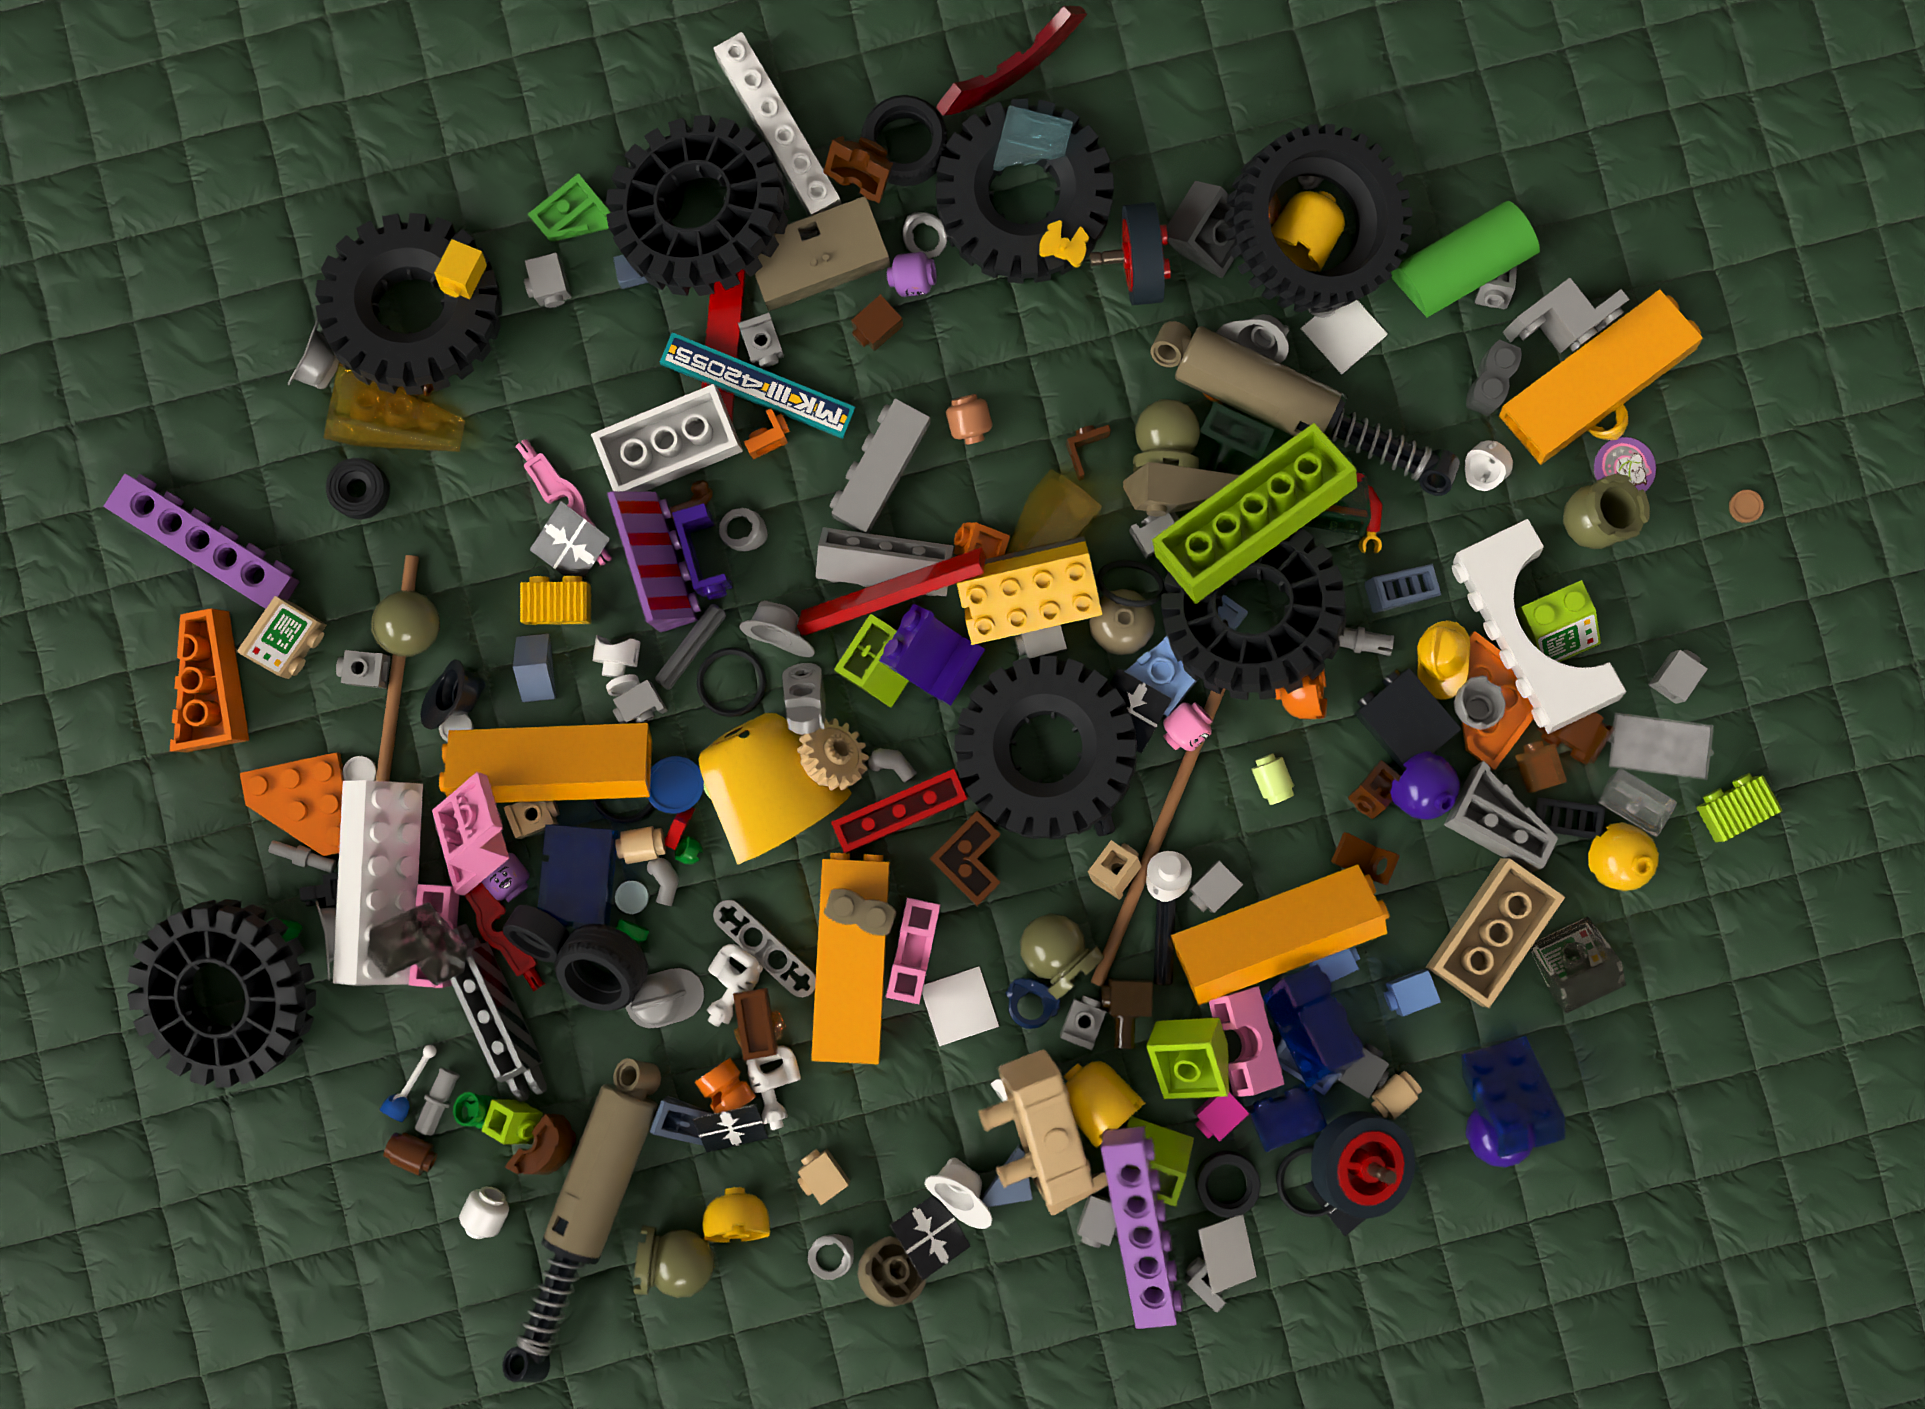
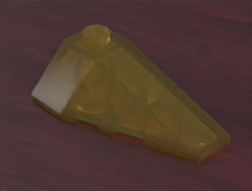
M339 363L323 439L355 446L459 452L465 420L431 402L424 403L411 395H407L402 387L397 388L396 394L379 390L375 381L367 385L355 378L351 369L346 370Z
M1050 469L1029 494L1005 555L1079 538L1101 512L1102 505L1077 484Z

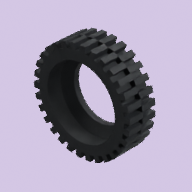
M1311 124L1302 130L1300 127L1293 129L1286 135H1281L1255 154L1252 160L1243 166L1240 170L1242 174L1235 178L1232 187L1236 190L1229 194L1226 204L1234 207L1225 213V222L1234 223V226L1226 231L1227 241L1236 239L1238 245L1230 249L1233 258L1242 255L1245 262L1237 267L1243 275L1250 270L1254 277L1248 283L1254 289L1262 284L1266 286L1261 295L1268 300L1279 295L1277 305L1283 308L1294 304L1293 311L1304 312L1311 309V313H1320L1326 309L1329 312L1346 306L1379 288V285L1385 283L1392 276L1389 272L1397 269L1402 262L1397 257L1407 251L1409 244L1400 240L1411 235L1412 226L1404 225L1403 221L1412 217V207L1402 208V202L1409 199L1410 195L1408 189L1399 191L1397 188V184L1402 182L1404 178L1401 172L1393 176L1391 175L1388 168L1394 165L1395 162L1390 156L1382 161L1378 158L1383 148L1377 143L1369 148L1365 147L1369 137L1360 133L1353 139H1350L1353 130L1351 128L1342 127L1335 132V124H1325L1320 129H1318V124ZM1299 176L1323 178L1337 186L1345 194L1352 206L1356 221L1354 243L1345 259L1334 268L1320 272L1307 271L1300 268L1282 252L1273 236L1269 223L1268 207L1276 190L1284 182Z

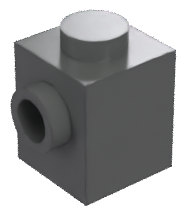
M1366 1043L1363 1048L1354 1044L1345 1060L1343 1071L1337 1080L1363 1096L1370 1098L1375 1087L1380 1089L1389 1075V1071L1386 1070L1389 1063L1381 1059L1384 1053L1374 1046Z

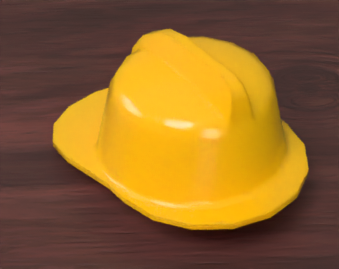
M1447 620L1430 626L1419 639L1417 645L1418 679L1436 699L1440 700L1456 696L1458 689L1467 681L1469 675L1470 637L1464 627L1457 622Z

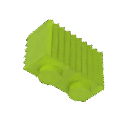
M1747 773L1732 781L1733 788L1725 792L1719 788L1703 796L1705 802L1696 808L1715 842L1727 841L1782 812L1763 775L1752 777L1751 773Z

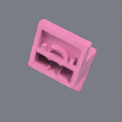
M476 772L432 810L454 893L463 896L509 859L501 831L503 827L488 777Z

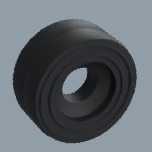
M350 458L341 461L330 471L326 481V494L331 505L340 513L353 519H367L375 516L385 507L390 495V485L387 476L378 466L366 459ZM356 480H363L366 484L365 494L358 498L352 497L349 490L350 485Z

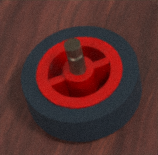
M1155 203L1123 205L1122 249L1090 253L1091 266L1101 265L1102 263L1104 265L1123 263L1132 305L1162 303L1164 300V279H1170L1171 277L1169 258L1165 259L1163 256V245L1168 244L1166 224L1160 225Z
M1366 1111L1349 1112L1331 1121L1319 1135L1311 1157V1175L1320 1196L1331 1206L1357 1218H1375L1394 1209L1407 1194L1415 1172V1154L1407 1134L1392 1121Z

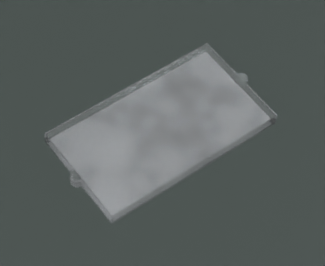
M1615 713L1614 732L1609 739L1611 743L1609 767L1708 780L1710 756L1714 754V751L1711 749L1713 725Z

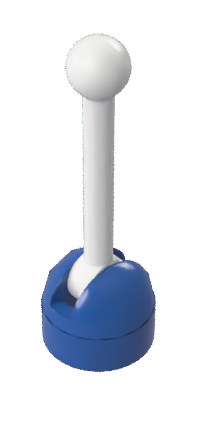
M426 1045L424 1047V1055L401 1094L390 1095L379 1110L399 1122L405 1120L410 1109L407 1095L429 1058L436 1055L437 1050L435 1046Z

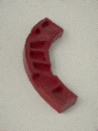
M1062 6L1051 21L1035 36L1036 39L1032 47L1024 54L1017 51L997 65L996 73L987 78L979 75L969 80L953 83L937 104V110L943 116L959 113L973 108L1003 92L1045 60L1086 17L1087 12L1081 6Z

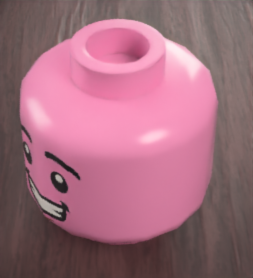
M1183 702L1164 719L1163 726L1167 733L1163 737L1175 750L1182 747L1184 750L1193 751L1211 735L1212 729L1210 724L1213 720L1196 702L1192 705Z

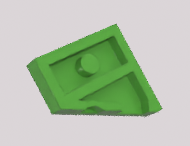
M577 174L529 212L528 215L546 238L553 242L609 229L606 214L611 212L583 178Z

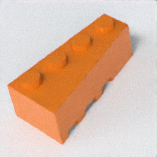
M211 608L180 614L177 658L180 659L179 675L175 676L174 689H177L176 710L173 709L172 723H175L174 740L170 739L169 752H192L249 741L229 611Z

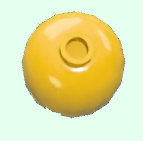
M1623 822L1610 824L1606 827L1609 830L1604 832L1601 837L1597 835L1591 844L1588 853L1590 871L1595 873L1599 883L1609 888L1621 891L1641 888L1652 879L1659 864V853L1654 840L1645 831L1636 826Z
M742 1187L725 1189V1195L715 1198L705 1210L703 1216L704 1240L730 1243V1239L742 1238L741 1242L768 1237L770 1234V1218L763 1201L755 1195L745 1194V1188Z

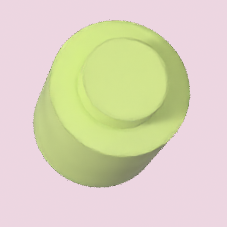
M1274 753L1255 760L1257 766L1251 770L1263 798H1267L1270 805L1294 796L1292 790L1294 784L1283 757L1275 758Z

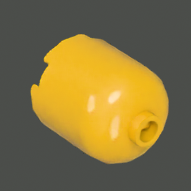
M1303 191L1295 194L1289 200L1271 227V230L1282 252L1294 264L1307 271L1320 272L1344 229L1345 218L1343 212L1336 204V199L1331 194L1325 191H1319V193Z
M1091 1062L1083 1068L1078 1063L1063 1076L1068 1081L1065 1086L1069 1094L1068 1100L1075 1123L1096 1148L1102 1143L1103 1131L1118 1129L1145 1104L1138 1094L1104 1062Z

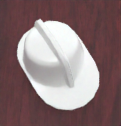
M951 1158L938 1175L926 1178L925 1186L960 1221L977 1229H985L991 1225V1213L980 1200L982 1180L976 1172L959 1159Z

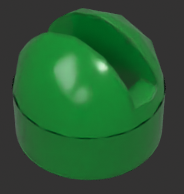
M684 836L675 850V859L688 865L699 862L700 858L696 856L698 853H703L702 845L696 839Z

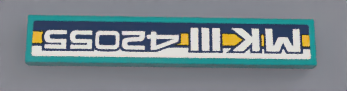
M673 332L660 360V365L709 385L714 384L721 390L765 408H772L775 412L841 439L845 435L855 410L854 406Z

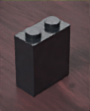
M1410 668L1401 673L1398 669H1395L1382 680L1385 687L1375 694L1371 690L1357 701L1360 708L1354 712L1355 716L1403 772L1407 770L1404 766L1406 761L1419 753L1426 751L1434 753L1461 730L1459 725Z

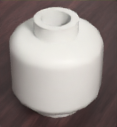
M486 1186L476 1189L469 1194L460 1213L459 1220L470 1237L483 1239L484 1237H493L500 1232L509 1212V1205L505 1200L506 1197L500 1190Z

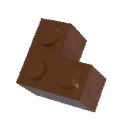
M977 811L930 858L976 906L1001 883L977 859L1001 834Z

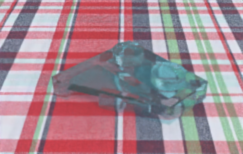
M1009 106L993 170L1000 171L1004 170V167L1021 163L1024 165L1033 164L1041 159L1051 160L1065 157L1073 121Z

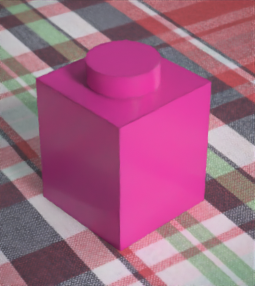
M1229 1092L1226 1097H1210L1194 1112L1200 1119L1195 1125L1208 1139L1214 1135L1221 1141L1249 1113Z

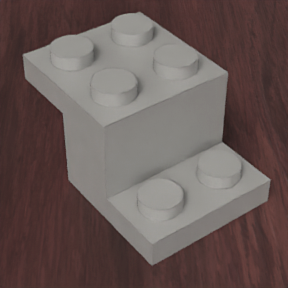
M1568 278L1519 315L1503 331V334L1510 342L1518 336L1525 340L1540 328L1560 354L1567 348L1574 352L1597 332L1602 331L1623 314L1624 311L1620 307L1629 298L1620 289L1597 308H1594L1573 280Z

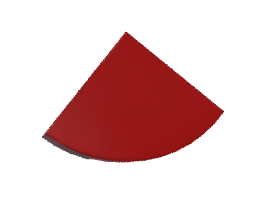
M691 807L684 812L677 813L664 841L665 846L676 849L695 808Z

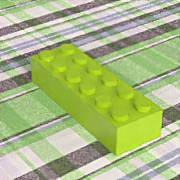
M1313 423L1154 537L1152 543L1155 555L1196 604L1357 488L1356 468L1318 426Z

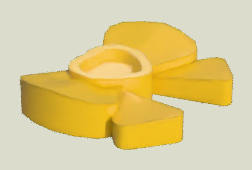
M1061 220L1048 224V231L1040 241L1039 255L1041 257L1054 255L1057 258L1067 259L1075 268L1079 267L1085 258V243L1089 239L1085 230L1079 227L1071 241H1069L1068 238H1061Z

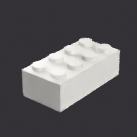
M714 384L591 434L613 491L645 492L743 452L721 393Z

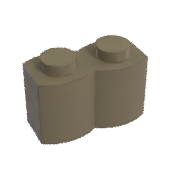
M848 889L831 890L824 910V914L837 923L846 925L857 924L863 931L879 936L890 934L897 913L893 906L884 901L875 899L865 900L858 893Z

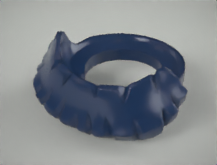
M1032 978L1015 979L1005 993L1009 998L1008 1009L1011 1018L1019 1026L1027 1029L1039 1028L1046 1024L1050 1017L1056 1016L1060 1009V998L1056 1000L1047 991L1050 987L1049 985H1045L1044 982H1040L1038 979L1033 980ZM1027 993L1036 994L1042 999L1043 1014L1038 1019H1025L1018 1012V1001L1026 996Z

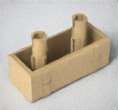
M1039 1050L1001 1065L998 1070L1007 1100L986 1109L978 1110V1114L985 1131H989L991 1128L1009 1121H1015L1025 1157L1001 1167H996L1003 1188L1032 1177L1034 1184L1049 1206L1092 1190L1094 1183L1090 1173L1091 1168L1085 1156L1070 1107L1069 1094L1059 1069L1045 1050Z

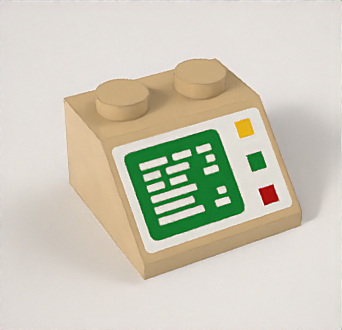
M274 596L237 652L274 674L290 679L292 675L296 676L304 667L306 662L304 657L310 648L314 649L324 637L323 630L326 624L295 603Z

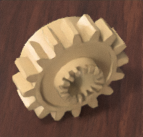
M825 718V729L819 728L812 733L803 734L799 738L802 746L797 751L800 753V763L807 775L816 781L818 785L827 786L830 790L839 786L841 790H844L862 778L861 775L867 771V767L863 763L869 759V756L861 752L866 745L865 743L857 742L856 738L859 733L853 732L851 734L848 731V723L840 727L836 718H833L829 723Z

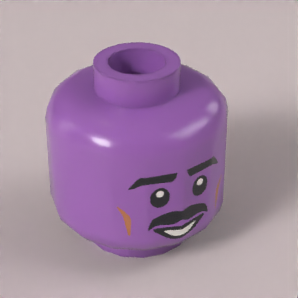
M923 252L896 255L892 267L887 268L889 286L895 287L897 293L903 297L928 294L932 285H936L937 282L934 260L928 259L927 255Z
M508 853L509 859L481 881L494 899L498 901L506 899L507 902H510L529 887L526 882L530 874L513 853Z

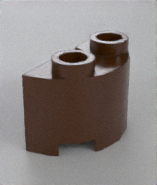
M840 136L832 140L823 173L841 185L856 184L859 186V193L863 197L865 196L868 200L880 203L893 163L889 162L886 158L887 150L876 142L860 137L859 143L844 141V136Z
M1593 712L1550 734L1547 733L1544 727L1540 728L1538 726L1536 730L1543 733L1541 738L1555 747H1559L1560 743L1571 748L1570 756L1587 765L1589 761L1593 764L1595 763L1613 734L1614 727L1603 723L1604 718L1598 713Z
M545 1114L532 1131L534 1135L533 1146L529 1150L519 1148L505 1167L514 1173L529 1175H549L557 1171L566 1163L572 1152V1147L576 1143V1134L571 1129V1125L565 1116Z

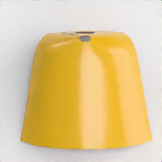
M776 713L762 714L728 731L699 755V767L704 783L737 864L753 859L798 835L833 812L852 794L848 788L841 790L837 786L835 789L830 790L827 786L818 785L816 781L807 775L800 763V753L797 751L802 746V743L799 741L802 734L789 730L788 720ZM738 729H741V730L738 731L737 733H735V734H733V735H731V736H729V737H726V736H728L729 734H731L732 732H734V731H736V730H738ZM749 731L750 734L748 737H739L740 734Z

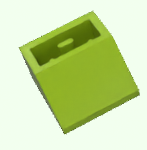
M870 614L834 670L851 683L892 708L909 680L879 661L884 653L886 644L893 638L897 630Z
M1131 1116L1126 1128L1144 1126L1146 1139L1153 1140L1155 1159L1151 1160L1152 1170L1158 1169L1160 1177V1190L1156 1191L1158 1200H1164L1166 1204L1176 1207L1187 1174L1194 1137ZM1132 1164L1125 1166L1131 1170L1138 1169L1136 1165Z

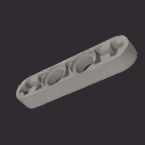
M725 900L715 907L713 914L715 923L742 949L754 956L759 964L791 994L796 997H806L815 991L816 974L740 903L735 900ZM723 907L727 909L735 907L737 911L734 916L740 922H743L745 916L750 920L749 923L741 927L738 935L733 932V929L738 927L733 921L724 923L721 920L724 916L721 911ZM752 927L759 929L763 935L761 944L756 947L747 945L744 940L746 930ZM774 950H781L787 956V964L782 969H774L769 964V955ZM793 961L799 965L798 968L794 969L799 976L809 975L808 984L811 986L809 990L801 988L798 991L794 987L797 983L796 979L789 975L787 980H785L781 976V974L791 968Z

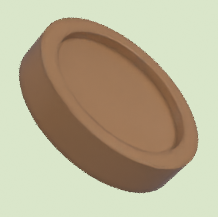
M1752 490L1737 492L1729 502L1731 516L1741 523H1750L1757 520L1764 509L1762 498Z

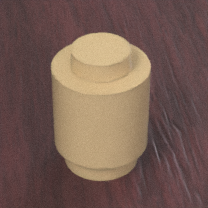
M653 826L622 831L620 839L615 840L618 858H624L626 864L658 859L659 855L666 854L662 828L654 829Z
M1403 1071L1399 1075L1394 1074L1380 1089L1371 1094L1374 1099L1371 1106L1380 1117L1385 1119L1389 1117L1395 1120L1418 1100L1417 1095L1422 1092V1089L1406 1071Z

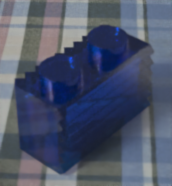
M1299 1084L1284 1091L1285 1097L1273 1101L1272 1096L1253 1103L1254 1109L1249 1110L1248 1113L1261 1147L1265 1152L1319 1132L1327 1126L1315 1092L1311 1087L1304 1089L1303 1084Z

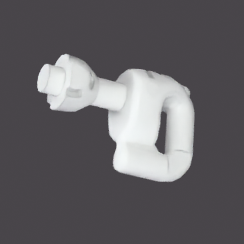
M736 944L723 946L708 968V971L728 988L721 999L712 1002L707 1008L708 1013L711 1014L708 1021L717 1027L722 1022L729 1024L733 1016V993L753 990L763 969L754 956ZM730 957H733L747 969L740 973L729 963Z
M778 1046V1055L746 1061L751 1088L754 1093L761 1092L765 1105L761 1114L762 1123H770L771 1130L784 1127L782 1119L788 1117L785 1107L777 1102L774 1088L801 1079L796 1057L793 1051L786 1046ZM779 1059L783 1060V1064L770 1072L764 1073L760 1069L762 1064Z

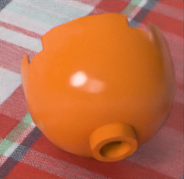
M1325 670L1314 680L1308 675L1302 678L1303 687L1289 694L1284 687L1275 690V699L1282 700L1284 709L1290 715L1299 719L1326 718L1327 698H1323L1324 687H1327Z

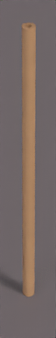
M406 555L401 590L415 591L419 557ZM392 655L376 781H390L406 656Z
M1224 688L1221 694L1211 691L1204 706V710L1212 720L1226 689ZM1204 742L1195 750H1186L1140 861L1142 867L1132 880L1103 950L1104 958L1098 963L1091 983L1101 987L1105 983L1146 884L1147 865L1151 858L1160 850Z

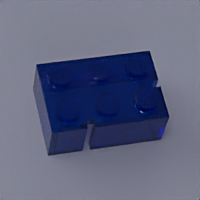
M545 825L543 855H549V861H542L538 909L557 919L566 928H579L588 924L610 926L616 861L615 840L618 839V831Z
M1318 964L1283 978L1263 996L1307 1088L1343 1073L1365 1057L1360 1038L1352 1032L1342 1004L1337 1002L1336 998L1332 999L1330 992H1332L1330 979L1326 973L1321 971Z
M1526 1036L1461 1055L1464 1082L1473 1101H1476V1108L1499 1158L1529 1150L1527 1124L1532 1123L1535 1148L1565 1139L1564 1113Z

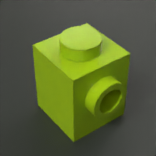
M492 1099L482 1132L502 1144H533L534 1135L532 1131L540 1122L543 1113L525 1102Z

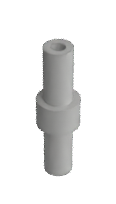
M273 840L269 846V853L290 859L292 864L304 868L311 866L333 873L337 864L336 860L315 854L313 849L301 845L296 848Z

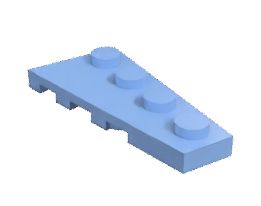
M1223 595V605L1218 607V615L1222 621L1227 620L1228 626L1231 629L1236 630L1247 616L1248 611L1226 595ZM1167 636L1124 671L1172 698L1163 714L1166 717L1178 707L1197 682L1184 671L1183 662L1177 661Z

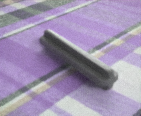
M715 604L709 606L655 677L657 683L668 690L674 686L726 618L727 614L724 610Z

